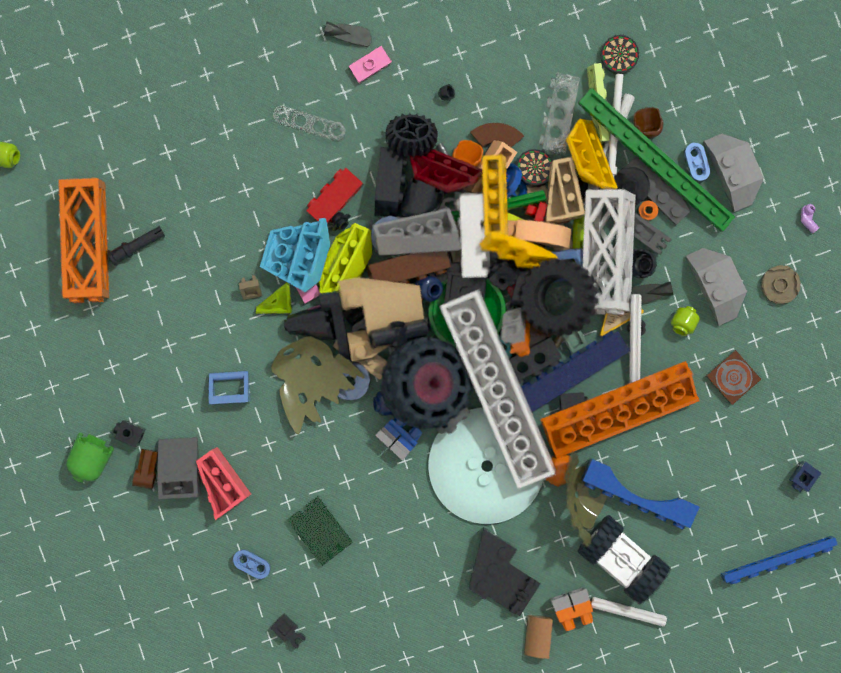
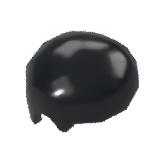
M634 249L632 276L648 278L655 272L657 267L656 257L648 250Z

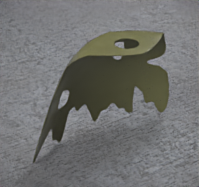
M313 337L302 338L282 348L271 366L272 372L279 379L285 380V383L280 388V397L288 421L296 434H300L305 416L313 422L318 421L321 423V418L314 406L315 400L320 402L323 396L339 404L337 398L340 394L339 389H355L343 373L349 374L355 379L356 375L363 379L365 378L360 370L350 361L339 354L334 358L330 347ZM294 348L290 355H283L286 350ZM298 354H301L300 359H296L295 357ZM313 355L318 357L322 365L317 366L313 364L311 357ZM300 393H305L307 397L305 404H302L299 400L298 395Z
M572 452L568 470L565 473L568 492L567 507L571 513L573 528L578 527L579 536L583 539L584 544L588 546L591 542V535L583 527L587 529L593 528L594 522L605 504L607 495L602 494L603 489H600L601 494L597 498L589 495V487L584 486L585 481L581 480L586 466L575 469L579 459L576 452ZM576 491H578L579 494L578 498H576L575 496ZM574 503L576 504L577 512H575Z

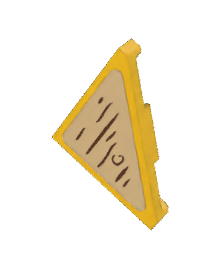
M624 311V315H613L612 313L605 312L599 336H604L630 321V311Z

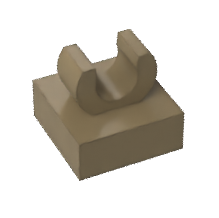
M255 275L252 276L253 280L246 281L244 277L241 283H239L243 300L262 296V290Z

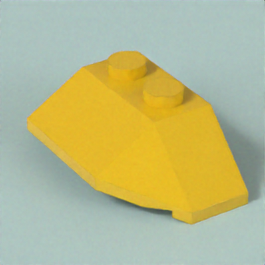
M577 120L566 141L580 178L586 183L603 189H618L593 121Z

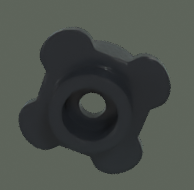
M343 212L335 214L331 219L333 224L331 229L333 231L345 229L349 224L348 219H350L351 215H345Z

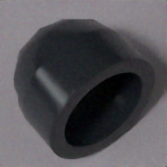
M447 84L439 89L438 96L443 101L454 99L455 91L450 84Z

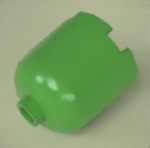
M78 433L66 461L67 470L73 475V479L83 483L84 480L94 481L101 476L114 448L112 446L106 447V441L88 434L87 437H83V433Z

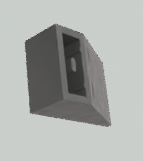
M198 437L158 440L157 480L159 499L201 496L200 472L196 463L199 459Z

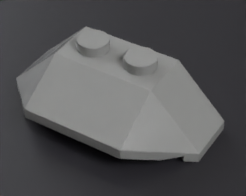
M719 134L703 141L733 211L736 212L752 205L764 177L749 143L725 134Z
M705 248L685 256L718 326L737 318L747 290L731 257Z

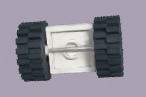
M607 515L589 533L591 535L590 544L586 546L582 542L577 552L592 565L597 563L624 586V593L638 605L643 604L658 590L664 579L667 578L668 573H670L671 567L657 555L650 557L622 533L624 527L610 515Z

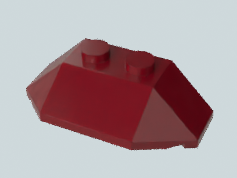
M434 149L429 151L428 155L423 154L422 157L418 155L414 158L409 156L414 179L445 192H459L476 183L483 176V169Z

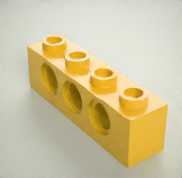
M503 155L482 156L485 236L489 232L508 235L506 157Z

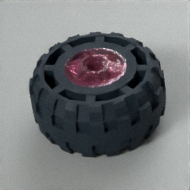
M435 338L414 339L399 346L387 358L388 361L383 366L381 372L382 384H380L381 393L384 395V403L387 409H390L393 416L399 421L416 428H439L447 425V422L452 418H456L461 413V410L467 407L473 383H471L470 375L462 356L454 348V345Z

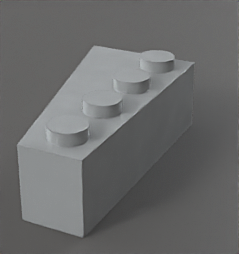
M449 208L373 225L379 255L460 250L458 230Z

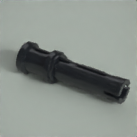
M159 225L129 243L122 242L121 246L112 251L107 250V253L114 266H116L121 260L127 257L131 258L134 252L165 237V234Z

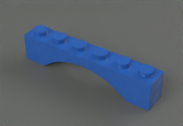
M591 458L581 477V480L585 481L584 486L593 490L596 487L603 489L602 494L611 498L613 495L621 497L620 502L629 506L631 503L639 505L638 510L647 514L650 510L656 513V518L665 522L668 518L674 521V526L683 530L685 526L691 528L699 510V506L679 497L671 500L656 501L636 496L618 481L609 466Z

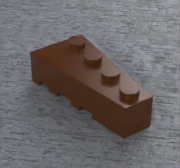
M447 251L410 253L366 265L369 279L404 284L409 283L410 278L424 279L428 276V273L435 272V275L446 273V268L451 267Z

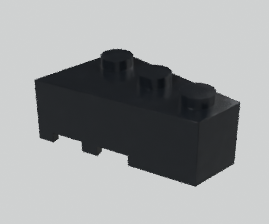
M381 147L374 216L398 217L399 203L403 201V192H400V188L405 184V174H402V169L407 166V157L405 158L404 154L398 156L397 152H392V149L388 147Z
M484 527L468 587L469 590L486 600L516 553L517 548Z

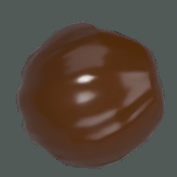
M649 107L639 109L634 113V126L648 139H654L660 135L664 123L659 109Z

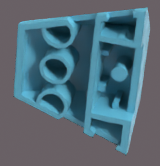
M321 218L313 223L305 222L303 225L296 227L288 226L271 230L260 267L300 290L308 291L320 281L330 247L326 218Z

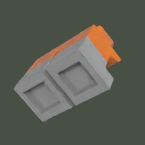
M521 308L506 311L503 314L501 336L504 343H511L510 353L516 352L519 357L530 354L529 341L531 340L530 323L526 320V315L522 313Z
M586 587L568 592L569 596L567 593L550 598L558 621L562 623L566 631L576 628L573 618L579 616L583 625L593 623L591 613L593 609Z

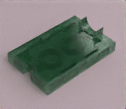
M317 496L305 505L308 509L304 512L297 511L287 521L321 566H323L351 545L353 541L324 502ZM324 508H325L326 511L329 513V515L331 516V518H330V517L327 515V513L324 511ZM335 524L338 525V527L341 529L343 533L339 531Z

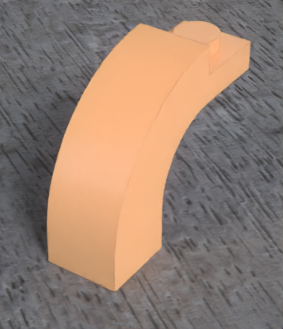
M508 220L509 236L555 248H569L570 228L544 222Z

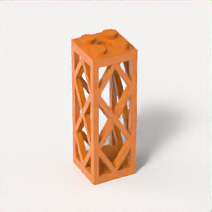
M99 178L59 180L63 298L69 299V302L85 303L84 299L92 302H104V299L109 298L106 184ZM89 191H94V198ZM80 192L81 195L73 208L72 204ZM85 199L93 212L82 229L75 215ZM95 219V224L87 236L86 234ZM73 231H74V233L76 234V236L78 237V239H77V241L75 242V244H74V238H73ZM94 234L96 249L91 243V239L93 238ZM82 243V247H81V249L79 250L77 256H76L75 259H74V255H75L76 251L78 250L80 244ZM86 250L92 258L94 265L84 280L76 266ZM96 272V275H95L94 279L92 280L90 286H88V284H89V282L91 281V279H92L94 273Z

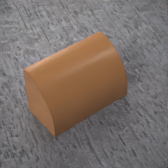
M528 615L525 655L549 659L553 621L551 617Z

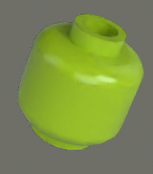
M0 142V167L12 168L18 164L20 152L16 145Z
M690 306L680 307L676 310L671 320L673 331L681 336L693 334L700 318L694 308Z

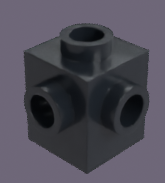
M509 259L495 261L489 268V280L494 286L504 291L508 286L514 285L519 277L520 267H517L515 261Z

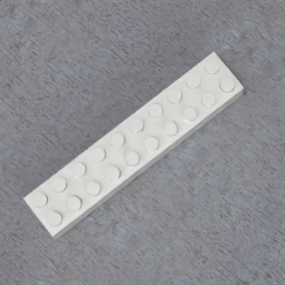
M478 289L441 305L442 312L518 489L554 475L556 468L480 290Z

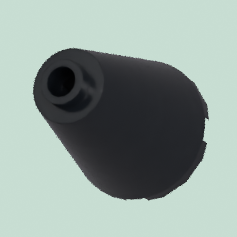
M321 304L288 315L287 319L284 320L285 331H288L290 335L337 340L332 310L322 311Z

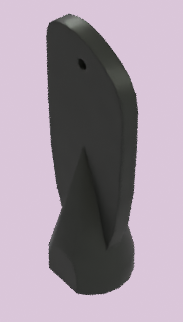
M326 21L324 36H333L341 41L365 47L370 45L371 34L367 28L349 24L334 25Z
M669 281L664 284L634 286L631 288V295L640 294L641 304L651 302L663 296H673L672 284Z

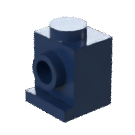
M801 461L789 480L792 482L791 486L797 491L801 492L804 490L809 492L821 475V472L806 461ZM801 474L805 475L804 481H800L799 479Z

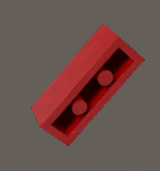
M347 168L343 171L339 169L333 176L335 180L330 185L327 183L320 190L322 194L317 199L313 198L308 203L306 211L316 221L326 218L328 225L332 217L339 213L364 186Z

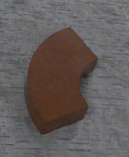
M487 123L470 131V134L482 147L496 140L502 141L512 148L524 138V135L516 128L503 123Z

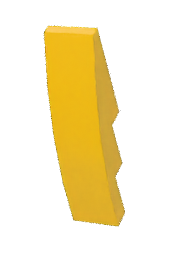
M489 232L479 243L481 250L497 252L501 259L515 260L517 267H539V263L544 260L558 259L557 255L540 246L505 234Z

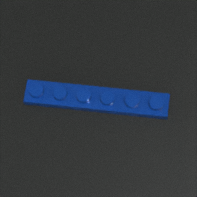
M829 536L723 572L721 576L724 582L735 584L740 582L742 577H756L760 571L766 570L769 572L778 569L777 566L781 564H794L796 559L814 557V553L822 551V553L833 550V546L838 544L835 537Z

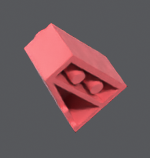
M218 447L212 449L196 461L203 484L208 493L209 503L211 502L215 520L251 495Z

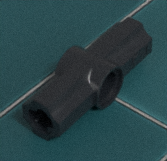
M424 319L407 323L394 321L389 324V327L369 331L368 341L373 349L387 345L402 346L409 340L426 337L429 334V328Z

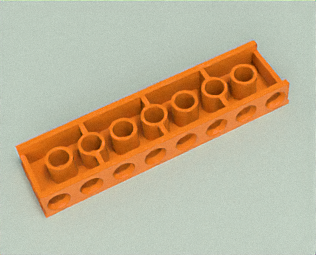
M684 361L540 419L549 446L556 458L699 402L700 400L692 378L693 374L687 362Z

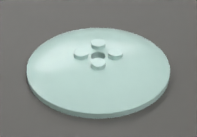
M484 408L469 410V416L457 424V428L453 433H438L434 439L428 464L430 481L442 504L458 517L479 524L504 522L519 515L533 502L542 486L543 479L518 489ZM485 460H489L493 464L492 469L488 472L483 471L481 468V464Z

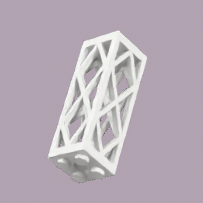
M586 190L583 267L589 271V275L592 273L596 281L593 283L594 286L598 287V291L600 287L603 292L602 294L600 292L595 294V297L599 298V304H595L594 309L597 310L595 314L605 315V311L613 315H624V311H630L635 195L626 190ZM606 204L608 210L602 218V208ZM612 215L616 224L607 236L603 227ZM617 233V243L613 247L611 241ZM603 255L606 260L599 270L600 258ZM609 266L614 275L605 287L601 277ZM615 284V293L611 298L609 292Z

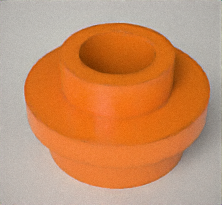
M645 201L639 206V215L645 220H652L658 214V207L652 201ZM646 207H650L652 209L651 214L646 213Z

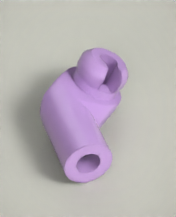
M808 204L801 210V223L813 234L819 229V226L813 221V213L816 209L814 205Z

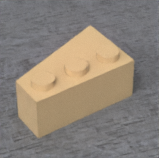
M573 157L553 160L550 165L546 204L548 205L545 211L544 223L553 224L579 219L585 214Z

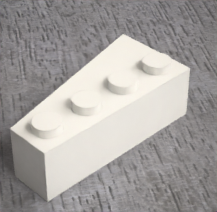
M483 192L462 193L460 198H457V209L460 210L461 217L458 218V227L461 230L460 249H462L461 268L463 277L487 276L490 268L489 251L481 250L479 245L486 237Z

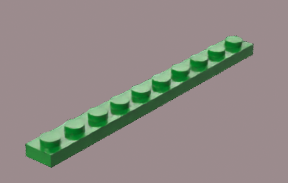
M592 87L577 103L720 232H723L735 218L731 212Z

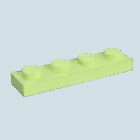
M593 64L587 67L589 89L592 87L599 95L606 99L607 93L603 83L605 74L602 64ZM592 117L601 144L609 141L610 132Z

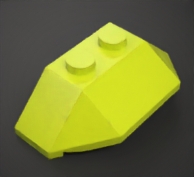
M354 223L350 228L336 236L328 251L319 281L320 293L340 291L339 281L361 277L372 256L370 229Z

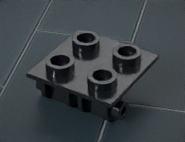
M509 563L488 597L509 609L513 614L520 616L541 583Z

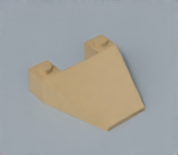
M365 278L339 281L343 309L363 306L366 330L347 333L352 361L372 358L389 346L374 349L370 347L368 341L369 331L389 327V324L394 321L407 323L424 319L419 285Z

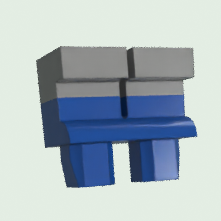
M395 418L391 419L375 436L389 447L401 435L390 447V450L403 461L416 446L417 440L423 432L419 428L413 427L407 433L403 429L405 423Z

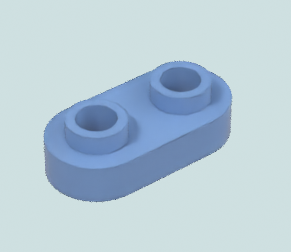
M239 550L233 557V563L238 569L257 579H263L270 573L271 567L269 562L248 550ZM246 556L247 562H241L240 557ZM258 565L264 566L263 572L258 571Z

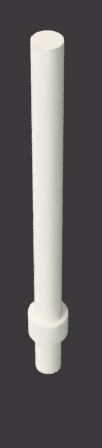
M616 74L613 107L619 113L623 74ZM610 133L608 164L614 177V175H617L615 164L618 139Z

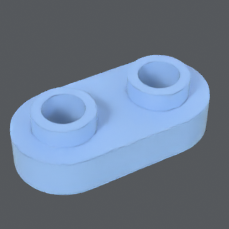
M699 143L689 144L684 151L690 176L695 181H704L710 174V167L704 147ZM692 150H695L697 152L696 157H693L691 155ZM696 169H701L702 175H697Z

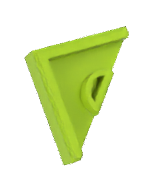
M286 282L256 307V314L292 313L290 284Z

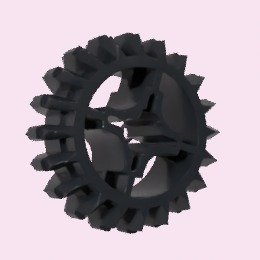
M410 112L408 115L402 113L400 117L395 116L394 120H390L385 133L388 147L392 149V152H397L398 156L404 154L405 158L407 156L414 158L416 155L422 157L423 154L428 155L429 151H433V148L436 146L438 138L437 128L430 118L426 119L425 115L418 116V113L411 115Z

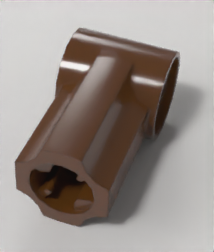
M141 449L138 468L133 476V486L153 489L156 479L157 451Z

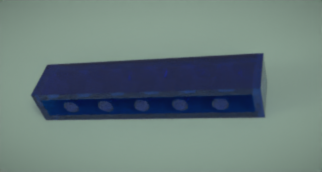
M612 330L602 336V341L598 343L593 341L585 346L586 351L581 354L579 351L569 356L570 360L565 364L561 361L552 367L554 369L552 372L547 374L545 371L538 375L536 382L532 384L527 382L522 385L521 389L531 412L630 352L618 331L615 333Z

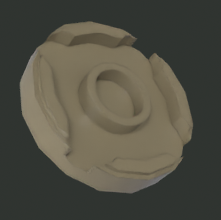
M779 265L770 268L765 272L761 280L763 295L769 301L776 304L791 302L800 291L801 282L799 275L788 266Z

